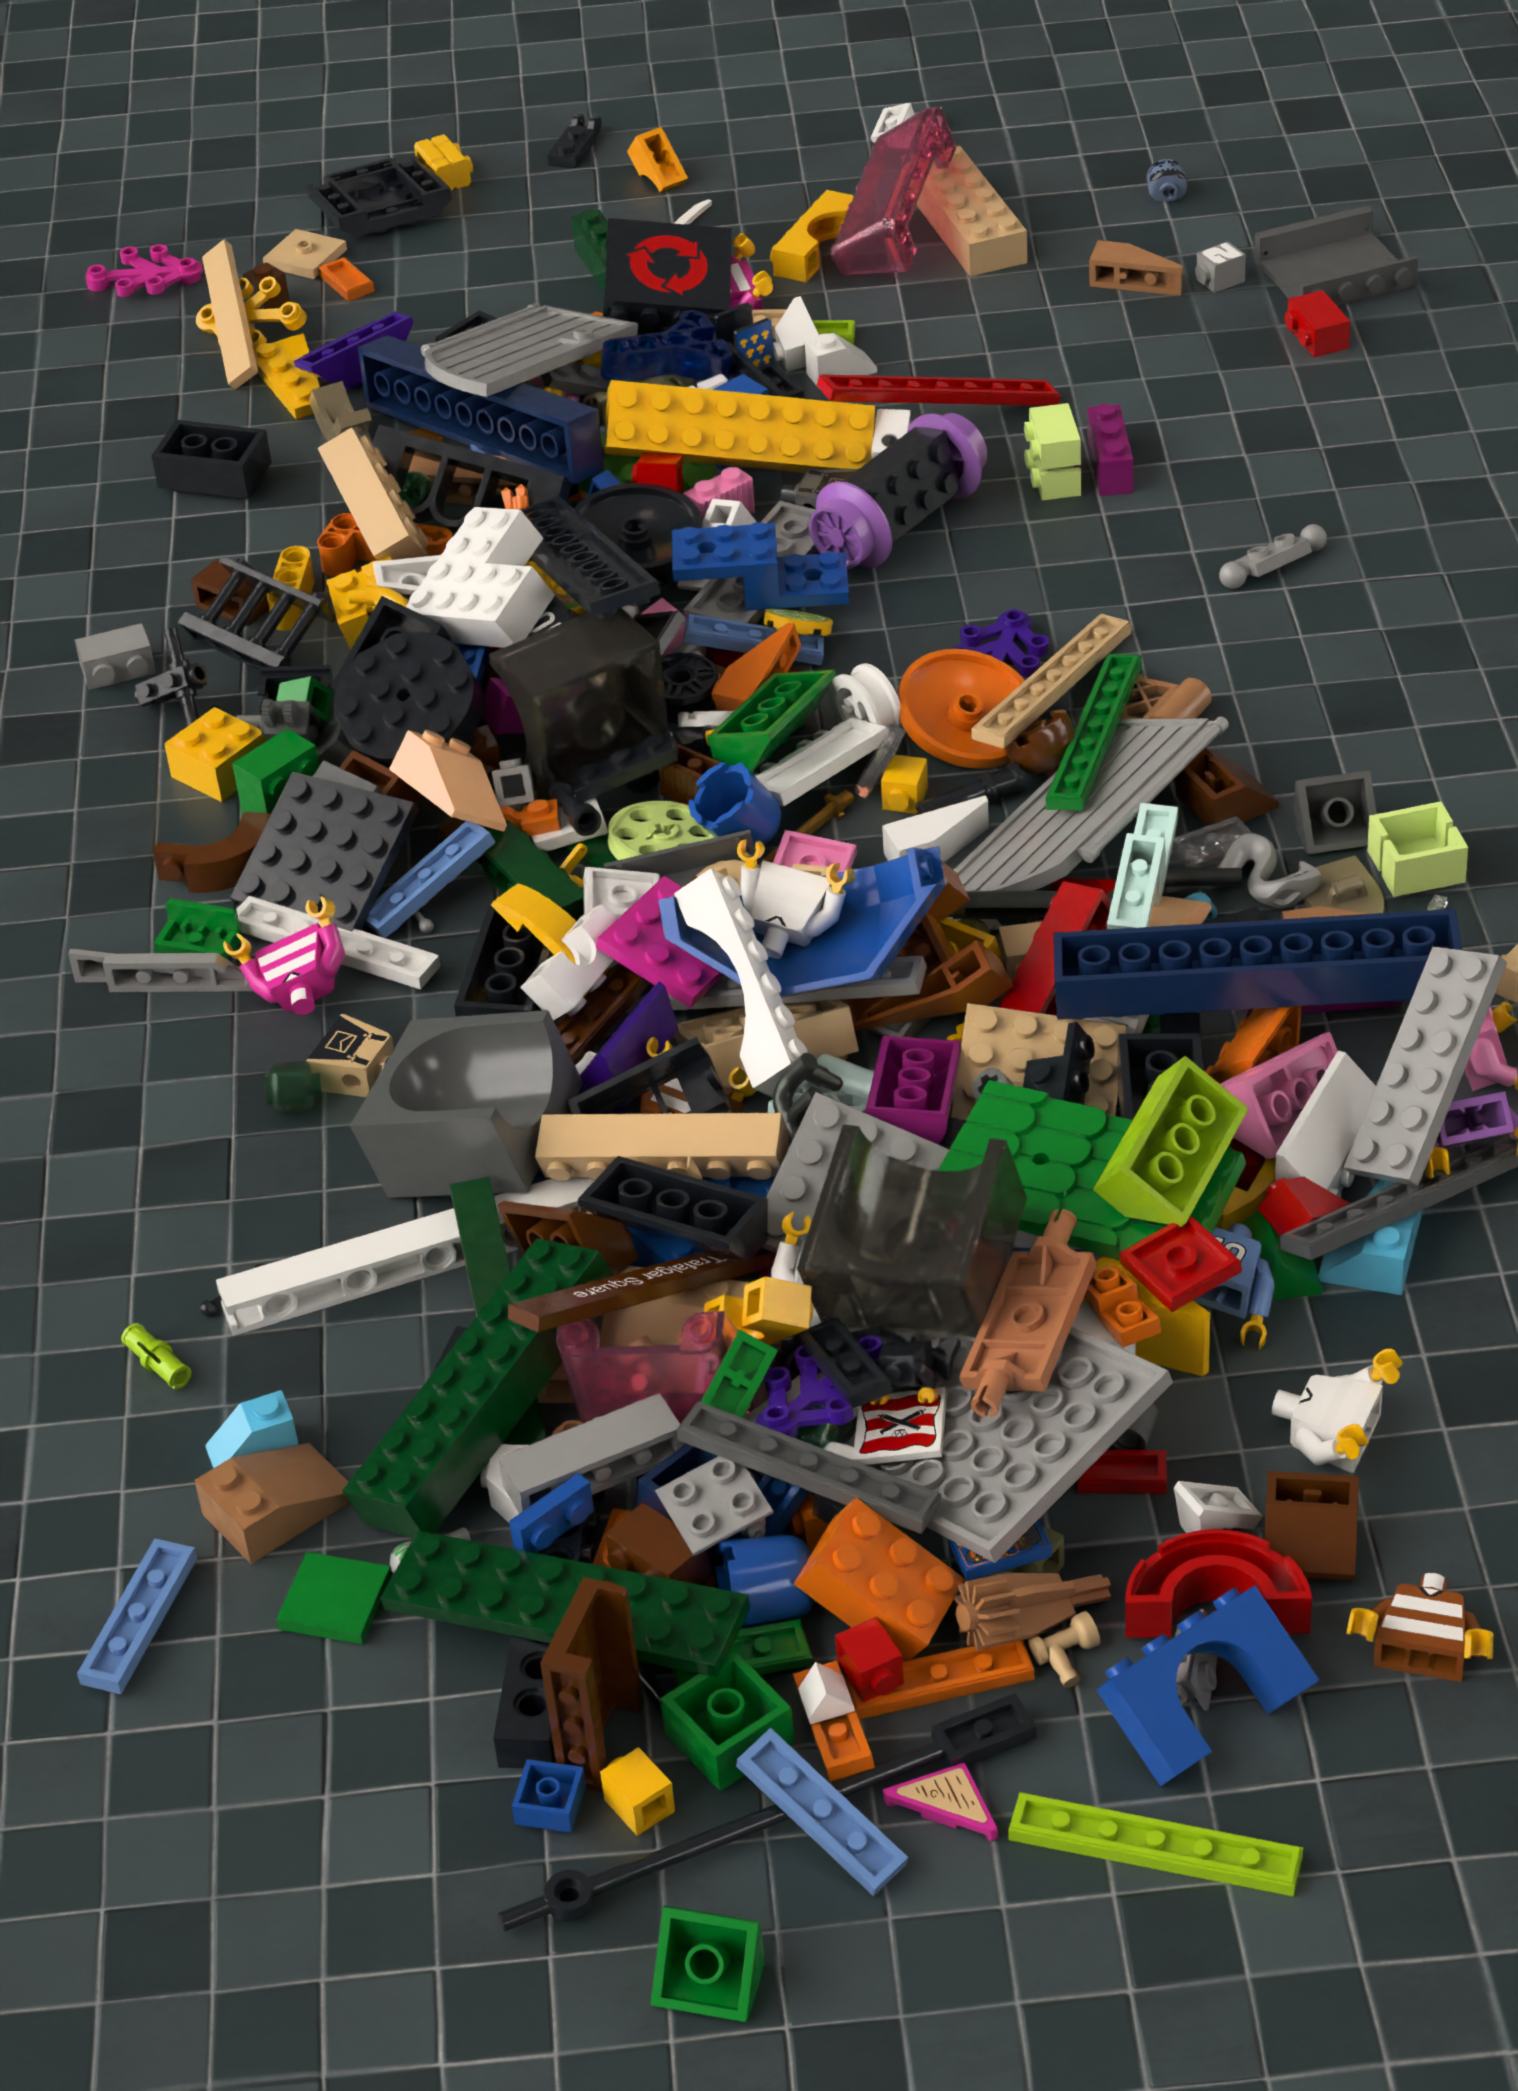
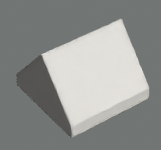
M815 1662L798 1688L810 1725L854 1712V1705L843 1675Z

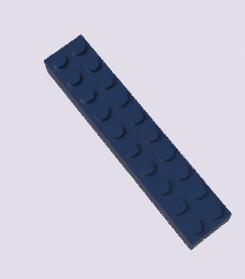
M388 335L358 347L366 407L467 445L472 444L478 449L502 456L510 461L563 475L572 484H577L605 471L598 409L525 383L517 384L488 397L455 389L439 382L425 369V357L421 354L420 346Z
M1456 909L1056 932L1053 933L1057 1020L1411 1000L1432 947L1462 950Z

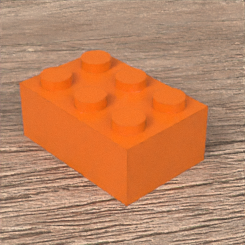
M855 1497L831 1520L793 1584L851 1628L876 1617L901 1652L903 1661L911 1660L929 1644L950 1607L954 1596L959 1591L958 1585L962 1584L965 1578Z

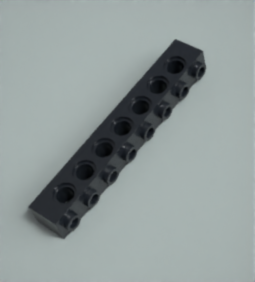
M605 1490L592 1495L594 1512L584 1522L573 1526L556 1538L550 1546L536 1553L593 1564L594 1545L590 1543L591 1536H598L600 1524L599 1510L595 1508L596 1502L604 1501ZM511 1635L493 1738L498 1768H524L527 1759L555 1763V1752L540 1664L550 1643Z

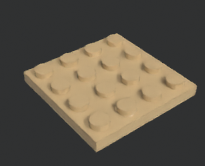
M967 1003L951 1117L962 1120L967 1119L977 1101L972 1091L973 1082L987 1068L999 1069L1015 1086L1023 1087L1027 1061L1063 1055L1068 1023L1078 1022L1087 1035L1091 1036L1095 1046V1054L1091 1059L1088 1075L1090 1085L1088 1092L1085 1093L1084 1105L1104 1110L1105 1114L1115 1116L1118 1097L1119 1034H1125L1126 1025L1085 1019L1057 1020L1056 1015Z

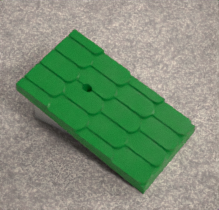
M988 1080L982 1095L979 1096L966 1119L967 1122L964 1123L950 1148L951 1151H948L934 1176L935 1179L931 1181L925 1192L930 1204L966 1214L975 1235L986 1248H1031L1037 1237L1043 1236L1050 1214L1056 1209L1059 1210L1057 1220L1062 1209L1071 1211L1077 1218V1224L1067 1243L1068 1247L1071 1249H1083L1119 1261V1253L1168 1225L1125 1217L1093 1191L1133 1120L1105 1114L1104 1110L1100 1108L1051 1098L1049 1093L992 1080ZM1230 1146L1226 1149L1191 1213V1216L1211 1234L1246 1165L1242 1152L1234 1151Z

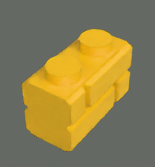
M445 134L432 137L431 141L425 139L415 143V156H418L450 187L451 191L454 187L459 189L470 185V173L473 172V164L468 155L464 156L458 143H452Z

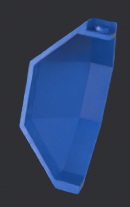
M939 846L927 849L909 848L906 849L907 855L874 866L854 869V881L849 885H844L843 888L846 891V896L839 920L818 937H813L807 946L787 942L780 959L768 956L766 960L768 968L781 986L780 997L785 998L881 979L946 886ZM844 872L838 873V877L840 880L843 879ZM740 895L739 897H740V900H741L742 905H743V907H744L743 900H742V895ZM676 897L659 899L665 939L741 985L737 970L721 946L708 935L686 924ZM753 927L756 939L762 944L765 935L759 934Z

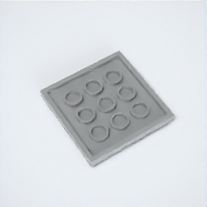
M815 1092L766 1196L768 1199V1240L762 1248L777 1253L780 1241H785L786 1234L782 1229V1221L786 1215L794 1211L791 1225L797 1231H801L802 1222L805 1216L809 1215L812 1221L811 1228L806 1234L798 1238V1246L802 1240L876 1271L875 1279H878L881 1274L880 1263L886 1253L892 1251V1254L886 1261L887 1268L892 1272L899 1271L906 1259L907 1266L903 1275L896 1280H892L889 1284V1287L892 1289L924 1259L945 1213L946 1208L930 1204L925 1192L931 1181L935 1179L934 1176L948 1151L950 1152L951 1150Z

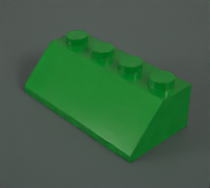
M835 670L774 673L707 737L713 759L721 763L725 762L729 766L742 763L754 774L755 769L763 761L769 759L772 756V752L785 743L797 728L804 725V721L817 709L828 691L832 679L836 677Z

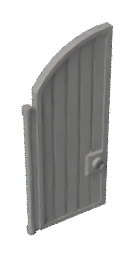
M533 303L517 312L435 343L425 344L421 347V354L425 357V369L439 382L461 391L488 397L581 358H590L593 353L637 336L638 323Z
M1221 716L1215 721H1209L1208 718L1121 719L1084 810L1046 809L1045 798L1056 775L1055 772L954 869L965 891H1035L1067 876L1082 860L1092 863L1100 855V851L1138 815L1140 803L1149 804L1206 746L1229 727V722Z

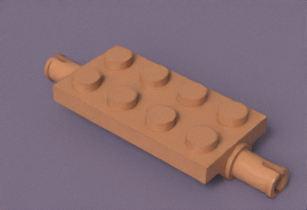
M1062 1209L1057 1220L1059 1210H1053L1043 1236L1037 1237L1029 1252H1012L959 1376L964 1389L977 1390L970 1405L972 1410L980 1416L986 1417L990 1406L989 1416H996L1005 1391L1045 1392L1097 1266L1092 1252H1075L1067 1245L1071 1233L1077 1224V1218L1071 1211Z

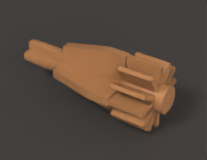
M1007 1573L965 1581L964 1584L958 1585L960 1595L954 1596V1600L958 1604L954 1615L957 1617V1622L960 1626V1634L968 1632L966 1644L968 1646L975 1645V1650H982L1009 1644L1011 1641L1015 1642L1036 1637L1071 1619L1076 1614L1075 1607L1109 1600L1111 1595L1108 1588L1111 1584L1108 1577L1103 1578L1101 1574L1062 1582L1059 1573Z

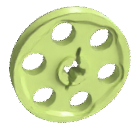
M646 801L627 806L618 811L611 818L608 825V847L618 860L715 838L690 815L689 805L673 801ZM671 818H679L683 820H672ZM700 834L705 835V837H697L693 835ZM622 837H630V838H633V839L625 840V839H621V838H622Z

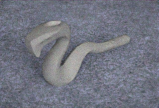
M1256 833L1241 835L1233 841L1220 865L1216 867L1242 869L1248 863H1255L1247 881L1248 890L1252 897L1259 902L1277 908H1290L1296 905L1322 884V875L1318 869L1303 861L1299 862L1298 872L1284 878L1267 881L1275 870L1278 857L1273 843L1265 836ZM1221 886L1165 887L1163 888L1162 896L1165 894L1185 889H1212Z

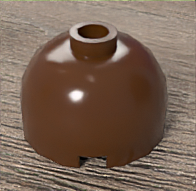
M1064 709L1050 712L1053 719L1048 721L1041 720L1039 716L1004 748L1009 760L1016 762L1022 772L1032 775L1044 772L1046 777H1050L1058 770L1065 751L1074 738L1075 733L1073 724Z

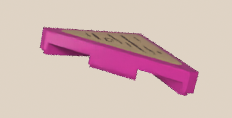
M965 1762L883 1789V1800L888 1807L900 1805L920 1812L922 1818L957 1829L958 1825L984 1834L988 1841L998 1839V1829Z

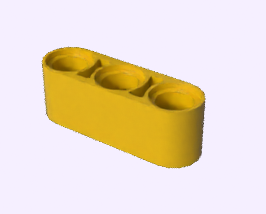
M291 546L283 550L280 554L273 579L310 595L315 578L309 549L304 546ZM267 594L269 610L271 611L279 599ZM291 605L276 629L281 631L291 630L304 610Z

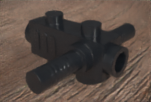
M173 627L163 630L171 664L168 665L169 671L136 684L135 699L143 707L161 704L174 698L180 700L188 727L199 719L194 696L197 695L196 690H200L203 686L207 685V671L202 664L195 663L190 665L189 660H185L178 629Z

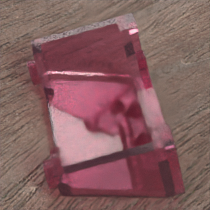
M725 1311L701 1312L692 1315L683 1324L679 1345L599 1347L600 1332L597 1326L590 1319H584L557 1327L556 1342L577 1413L582 1423L658 1393L662 1395L677 1420L683 1422L698 1401L701 1402L738 1330ZM748 1407V1409H747V1411H746L744 1417L749 1414V1407Z

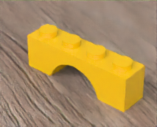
M826 190L794 226L786 232L781 240L772 247L770 261L773 263L774 276L807 283L820 268L819 243L834 238H847L860 224L859 196Z

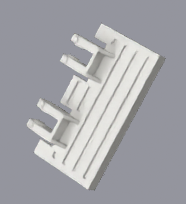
M850 718L845 722L842 721L830 731H817L813 734V741H807L806 739L799 742L796 747L797 750L779 760L777 764L770 762L763 764L760 767L761 773L753 775L777 799L779 805L785 806L890 741L888 727Z

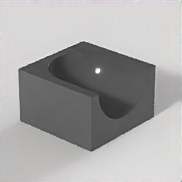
M548 1010L416 1019L409 1022L350 1127L388 1198L451 1195L449 1184L490 1177L493 1193L527 1192L540 1168L535 1154L541 1116L568 1114L570 1106L567 1100L578 1095L583 1081Z

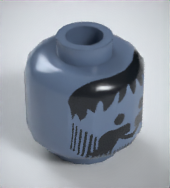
M1165 158L1156 161L1148 169L1146 180L1149 194L1154 201H1176L1184 196L1187 189V181L1184 168L1179 162Z

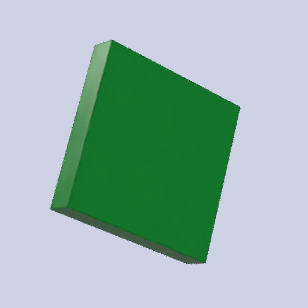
M306 1552L276 1618L278 1630L363 1644L380 1606L381 1596L392 1578L391 1567Z

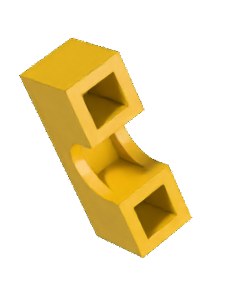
M765 1276L745 1285L744 1298L724 1294L704 1303L701 1345L728 1350L739 1329L768 1345L809 1329L814 1313V1306L811 1301L812 1286Z

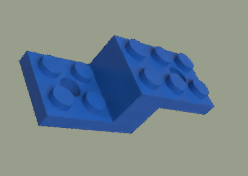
M757 522L751 525H719L708 528L686 527L672 530L674 581L743 577L746 611L849 604L846 552H825L814 555L792 554L777 557L775 523L765 524Z

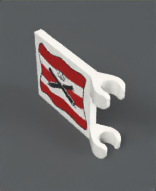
M946 1387L937 1388L939 1395L932 1403H928V1401L920 1403L917 1398L919 1390L890 1393V1399L884 1404L877 1403L872 1405L868 1402L853 1408V1419L857 1417L854 1447L837 1442H829L822 1449L864 1465L942 1457L947 1402Z

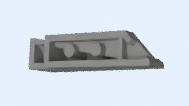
M70 949L68 953L75 982H107L109 992L253 991L240 968L218 953L114 954L80 949Z

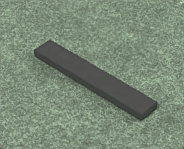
M699 1401L677 1428L678 1441L844 1505H848L857 1497L887 1521L920 1534L923 1533L941 1504L942 1494Z

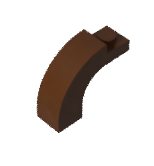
M245 811L234 832L228 837L212 844L183 845L157 842L153 850L158 879L187 882L189 892L194 893L214 892L235 887L271 813Z

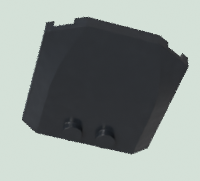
M412 156V162L403 164L396 163L395 158L379 160L331 173L323 177L324 184L317 188L312 184L307 186L309 198L340 230L355 237L369 233H385L391 227L398 225L411 226L416 224L417 220L441 214L452 200L450 187L418 156Z

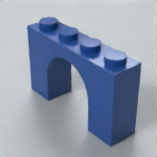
M1255 1585L1242 1594L1239 1593L1236 1587L1213 1602L1217 1610L1204 1617L1200 1610L1177 1625L1181 1633L1173 1639L1169 1640L1165 1634L1160 1635L1141 1648L1145 1657L1133 1664L1129 1657H1126L1105 1672L1109 1680L1096 1690L1160 1787L1212 1752L1185 1712L1178 1697L1176 1687L1177 1672L1181 1661L1186 1655L1207 1653L1229 1662L1242 1676L1267 1715L1319 1681V1678Z

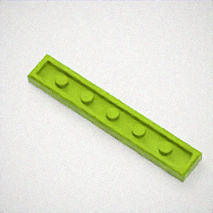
M1019 1792L1008 1830L1010 1841L1292 1897L1295 1895L1303 1859V1847L1022 1792Z

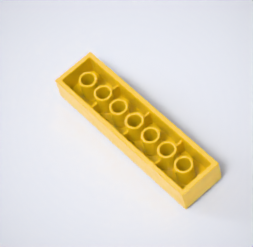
M611 380L607 388L603 454L641 457L643 453L683 454L684 462L806 473L810 468L859 469L872 459L875 406Z

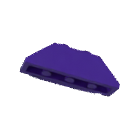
M394 311L294 360L295 367L330 384L343 381L346 390L354 389L360 386L361 381H363L358 347L387 335L406 342L414 323L413 318Z

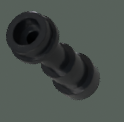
M563 781L553 783L548 791L550 800L558 799L559 807H563L564 814L569 818L570 826L581 836H590L597 832L602 821L599 812L592 805L584 803L579 797H574L573 787Z

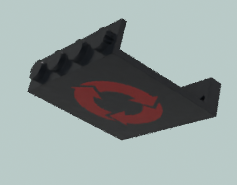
M608 218L603 317L638 323V325L715 331L714 316L730 309L732 228Z

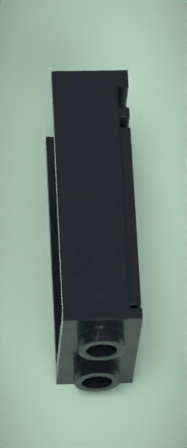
M697 1036L567 1100L572 1114H604L652 1090L662 1114H669L658 1087L677 1078L691 1111L685 1114L727 1113L729 1110L734 1113L710 1054Z

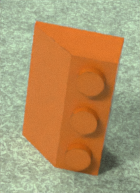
M1301 1006L1254 1008L1248 1018L1243 1017L1241 1019L1235 1037L1231 1042L1226 1041L1224 1043L1219 1060L1214 1066L1210 1065L1206 1073L1221 1084L1298 1046Z

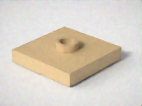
M295 229L263 257V263L267 262L285 273L315 279L319 276L318 267L335 261L347 250L346 241Z

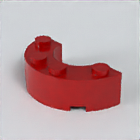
M1223 1529L1188 1532L1159 1544L1158 1551L1146 1561L1141 1559L1134 1568L1126 1589L1125 1638L1159 1637L1162 1634H1165L1166 1637H1172L1174 1623L1186 1609L1197 1603L1216 1600L1235 1587L1242 1594L1254 1585L1288 1634H1310L1312 1611L1310 1586L1297 1563L1289 1555L1282 1557L1270 1549V1542L1262 1538L1239 1531Z

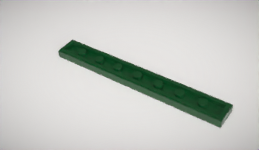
M490 1177L449 1184L476 1316L500 1287L503 1280L510 1274ZM537 1397L502 1444L531 1445L546 1439Z

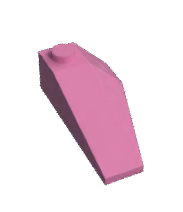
M1330 1032L1323 1033L1220 1084L1249 1108L1233 1138L1267 1159L1276 1157L1277 1151L1338 1051Z

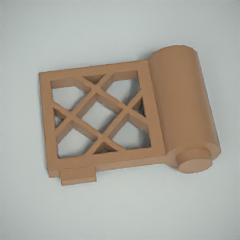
M1139 674L1128 702L1136 699H1141V701L1126 705L1121 719H1197L1211 703L1212 695L1207 685L1196 678H1187L1180 685L1148 679L1147 675ZM1156 694H1162V695H1163V696L1156 697V698H1152V699H1148V698H1147L1148 696H1152V695H1156ZM1147 711L1143 718L1131 716Z

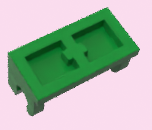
M739 1329L701 1403L743 1418L778 1350Z

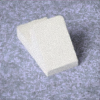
M1178 1481L1174 1487L1179 1522L1186 1533L1223 1528L1254 1530L1263 1517L1238 1487Z

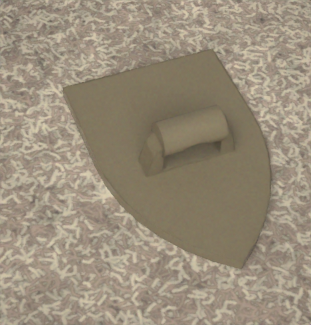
M1355 855L1315 867L1322 875V884L1303 899L1308 908L1323 906L1368 914L1384 913V898L1381 889Z

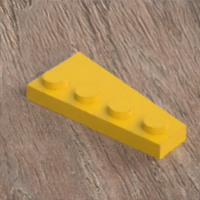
M304 333L273 343H264L254 349L259 376L296 420L314 414L309 397L312 389L320 387L317 377L295 367L294 360L309 353Z

